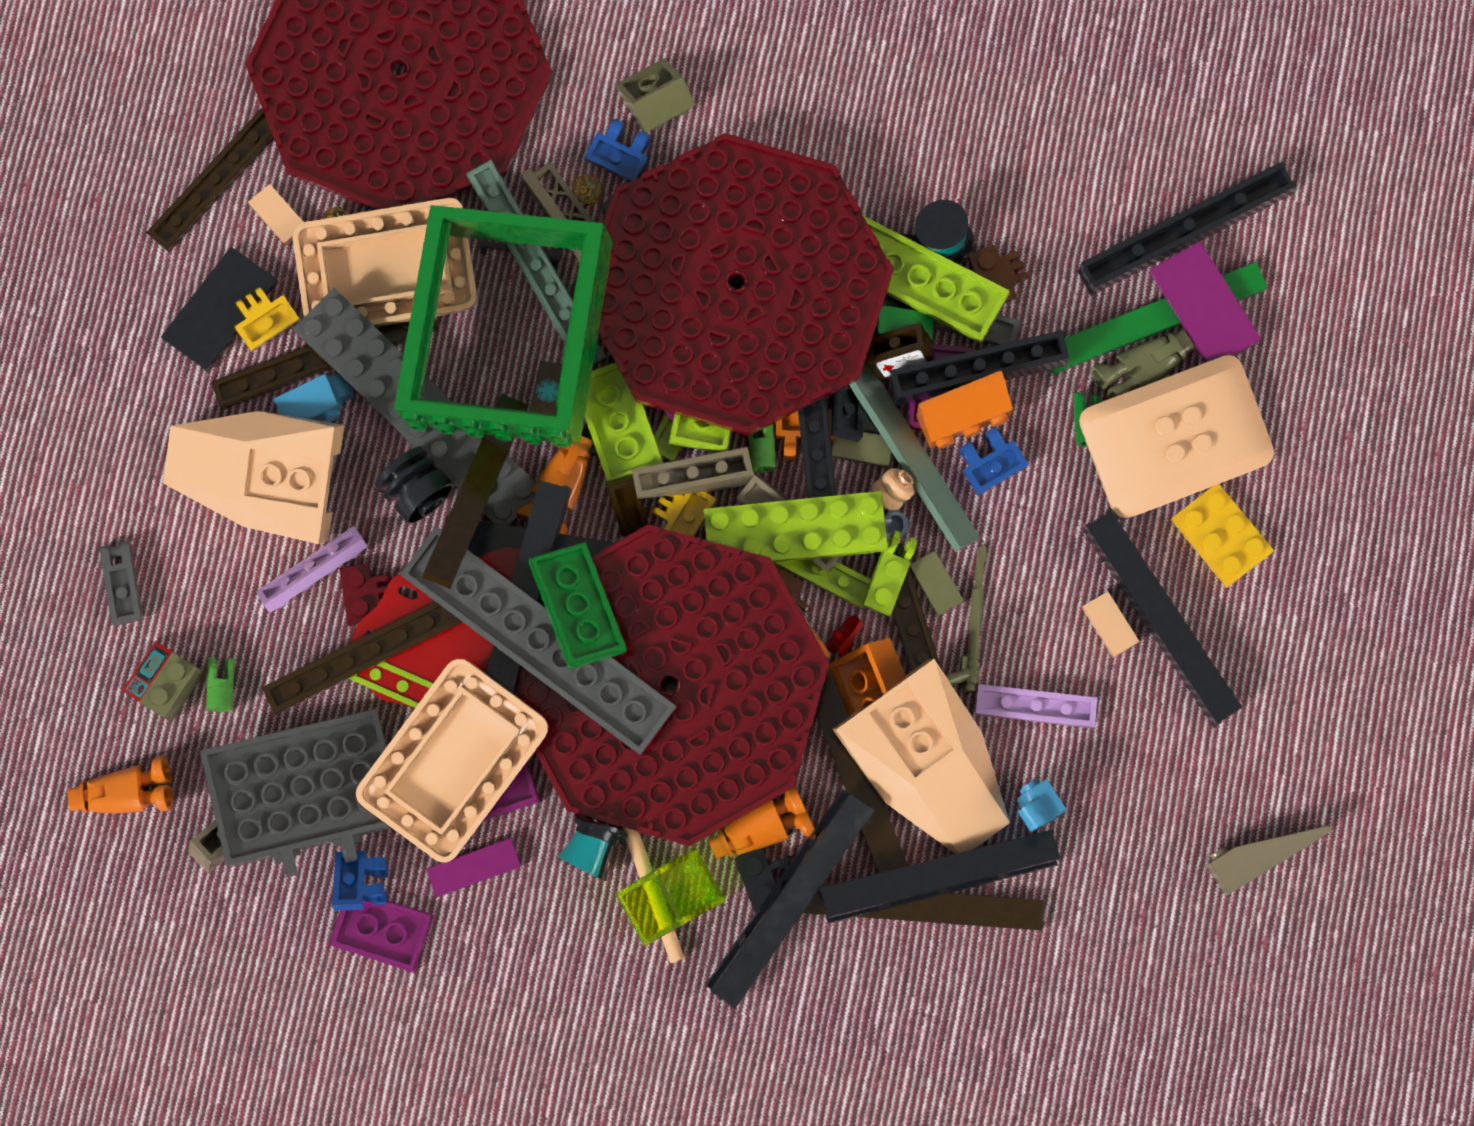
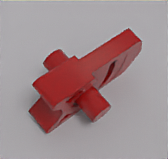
M857 615L848 616L839 630L835 629L832 632L833 636L826 644L827 649L831 652L837 651L842 656H845L848 650L854 646L852 641L863 626L862 620Z

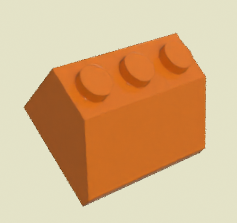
M1000 370L918 404L916 417L930 448L935 446L938 449L948 447L955 442L954 439L965 435V438H969L979 434L984 426L992 424L993 427L1009 421L1008 417L1011 416L1013 407L1002 371Z
M890 638L867 643L829 665L849 716L856 711H861L906 678Z

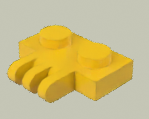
M259 287L255 290L256 295L261 299L259 302H256L251 294L245 296L251 305L248 309L241 300L236 302L237 307L246 319L236 325L235 329L251 352L300 321V318L284 295L270 302Z
M706 492L690 493L684 496L681 494L668 496L672 498L671 502L660 497L658 503L667 508L664 512L654 507L651 512L668 522L664 529L695 537L705 521L704 509L713 508L717 499Z

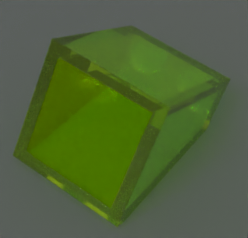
M697 848L653 870L615 893L644 947L726 901Z

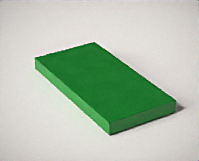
M586 541L529 558V566L569 670L626 653V645Z

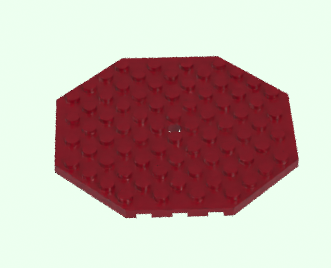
M276 0L245 62L288 175L372 210L444 199L471 189L473 186L466 173L490 160L494 163L501 177L505 176L553 76L552 69L547 61L523 0ZM401 63L407 66V72L402 75L394 76L391 72L396 64Z
M723 133L715 137L714 141L702 147L697 146L679 155L678 159L665 165L661 164L641 174V177L627 184L625 182L615 187L603 221L613 241L598 332L637 403L749 436L860 380L894 268L889 259L886 258L870 225L864 219L860 207L851 191L846 187L836 165ZM735 276L741 277L745 281V285L740 289L733 290L728 285L729 280Z
M649 524L592 556L627 648L626 653L613 656L612 658L674 703L677 708L642 755H639L521 666L518 676L520 678L514 695L541 714L547 721L548 732L535 750V753L565 809L568 812L585 815L616 826L685 846H692L795 788L830 662L773 560L767 556ZM667 676H673L677 680V688L673 693H666L662 689V681Z

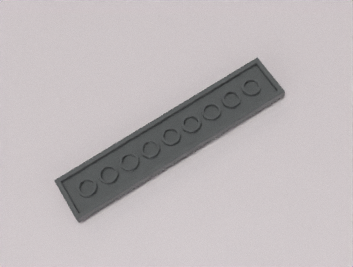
M333 288L293 328L294 332L412 446H422L428 454L426 458L431 457L435 462L434 467L437 470L441 469L460 491L482 438L468 436L464 431H455V434H444L438 432V428L427 427L426 431L409 428V425L394 410L404 354ZM426 376L424 377L421 399L452 402ZM508 455L483 514L492 523L510 526L518 518L515 515L517 509L522 505L531 503L535 498V495L530 492L535 481Z
M436 526L400 575L639 755H642L677 706L612 657L569 670L546 608L468 549L450 589L422 578L442 532Z

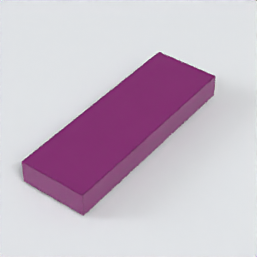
M509 838L454 858L452 861L427 868L426 870L435 896L438 898L522 866L513 840Z

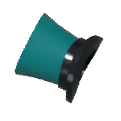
M937 200L925 206L918 214L915 221V233L920 245L957 264H961L969 256L974 246V234L968 226V217L963 207L951 200Z
M575 814L573 821L578 824L575 828L576 832L556 858L598 879L607 881L613 852L618 849L619 845L626 844L628 835L624 831L600 823L594 818Z

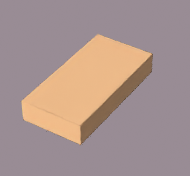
M270 184L248 201L253 210L285 246L293 241L295 228L304 222Z
M1108 591L1082 607L1113 658L1140 642Z

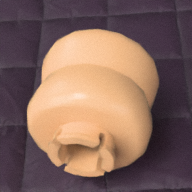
M891 468L884 473L882 478L873 483L872 492H882L883 510L897 511L905 501L914 495L913 478L905 470Z

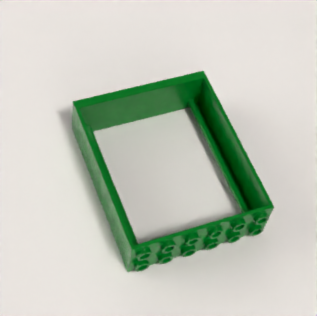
M430 205L394 410L409 425V428L418 431H426L427 427L438 428L437 431L444 434H455V431H464L468 436L483 438L484 434L495 435L496 439L503 441H512L513 437L523 438L524 442L536 445L541 444L542 441L553 442L554 446L561 448H570L571 444L580 445L613 241L604 223ZM449 236L582 250L554 414L421 399Z

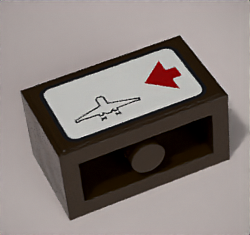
M921 322L873 336L868 351V363L880 381L889 379L890 370L935 360L933 342Z

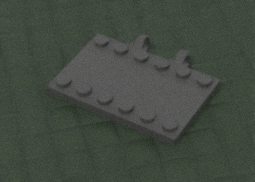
M377 709L200 750L227 868L274 857L275 864L283 862L287 878L298 875L294 856L301 855V850L333 842L334 847L342 846L345 863L357 860L354 844L361 843L360 835L391 828L364 808L356 797L358 785L386 749Z

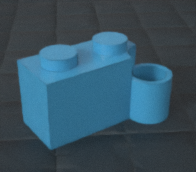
M323 374L274 398L280 414L332 422L340 417L339 410L344 408L342 403L352 399L354 393L351 386L339 374L333 376Z
M1036 778L1023 786L1020 790L1022 795L1016 800L1021 807L1018 813L1030 832L1037 831L1067 810L1047 779L1039 782Z

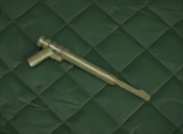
M980 546L977 549L966 656L961 657L960 670L946 675L952 686L963 682L965 684L963 685V691L968 693H976L978 690L979 678L977 677H979L978 669L980 668L981 654H979L984 596L982 583L984 561L987 560L985 546Z

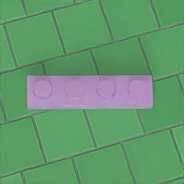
M353 526L266 584L256 593L265 608L271 613L275 609L286 605L288 600L300 592L307 591L324 576L335 572L340 565L349 559L360 555L368 546L358 530Z
M978 684L975 715L1094 729L1098 698Z

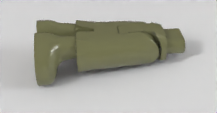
M1180 330L1174 335L1168 333L1166 336L1147 341L1117 355V364L1106 365L1098 363L1092 366L1090 370L1093 379L1102 389L1108 388L1124 375L1125 381L1108 389L1107 398L1111 399L1163 379L1180 361L1186 359V354L1194 350L1195 346L1186 332Z

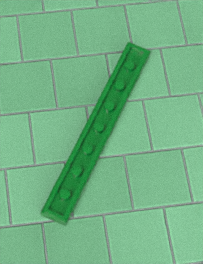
M1257 262L1222 275L1238 302L1268 289ZM1165 298L1066 337L1065 342L1070 357L1065 367L1052 369L1051 372L1053 375L1181 325L1167 300Z

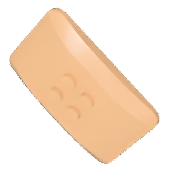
M444 198L299 224L293 232V245L304 317L335 288L374 327L410 322L430 205L463 208L462 204L454 198ZM449 236L435 317L471 309L477 301L469 238Z
M1231 355L1219 357L1090 406L1083 410L1079 418L1082 433L1110 507L1114 514L1121 518L1139 515L1266 466L1274 456L1272 442L1240 360Z
M465 659L452 660L360 782L356 790L357 800L364 808L433 859L439 862L452 861L543 741L548 732L547 721L541 714L471 662Z

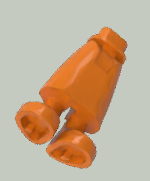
M581 436L580 445L571 444L570 448H561L544 468L530 492L536 495L539 480L563 487L564 485L569 486L572 491L566 511L572 512L584 481L588 459L591 457L589 451L594 442ZM534 499L531 503L520 506L515 513L519 519L528 523ZM563 520L560 534L567 535L568 528Z
M164 755L156 756L152 761L149 771L143 772L142 767L137 765L91 779L87 782H81L79 787L68 788L69 810H82L84 813L145 812L147 805L151 804L156 805L157 809L162 812L172 810L174 794L172 788L167 785L172 783V774L168 760ZM159 785L155 787L153 790H142L143 788H145V786Z
M795 787L786 792L784 797L774 803L772 800L727 825L725 828L718 830L719 835L708 839V842L716 859L728 854L732 858L734 857L733 851L736 855H741L789 840L787 830L799 829L805 836L809 837L815 828Z

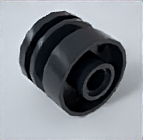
M422 446L410 449L395 459L375 482L377 489L381 493L385 492L384 497L388 502L399 499L394 509L408 525L414 524L434 512L448 498L455 486L441 469L431 472L435 462L431 457L426 458L428 454Z

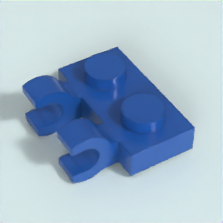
M614 118L605 136L598 132L596 133L584 159L631 182L641 176L649 161V158L643 155L651 142L649 139L650 135L639 131L631 148L618 143L617 141L620 140L626 128L623 122Z
M996 427L987 431L984 435L988 445L994 450L991 454L981 459L971 442L960 447L959 450L962 458L969 465L962 472L977 496L1029 465L1015 441L1012 440L1006 444Z
M356 851L357 860L345 863L343 852H336L332 896L334 911L364 910L365 901L375 905L387 904V891H384L385 885L383 883L366 885V875H371L375 878L388 877L389 865H386V857L368 858L366 851Z

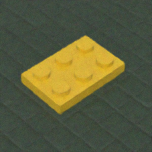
M1220 484L1212 486L1171 519L1226 588L1274 552L1273 548Z

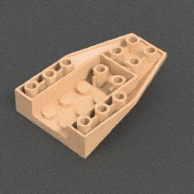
M265 411L170 426L163 483L243 527L320 544L329 541L333 512L326 511L333 458L334 455L341 454L344 425Z
M928 659L907 674L904 680L859 712L856 711L835 726L833 731L887 805L950 851L957 854L977 848L1007 826L1010 821L982 731L935 659Z

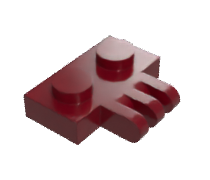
M369 563L339 568L349 627L357 626L378 605L387 586L382 587L381 584L388 583L392 579L391 574L372 577Z

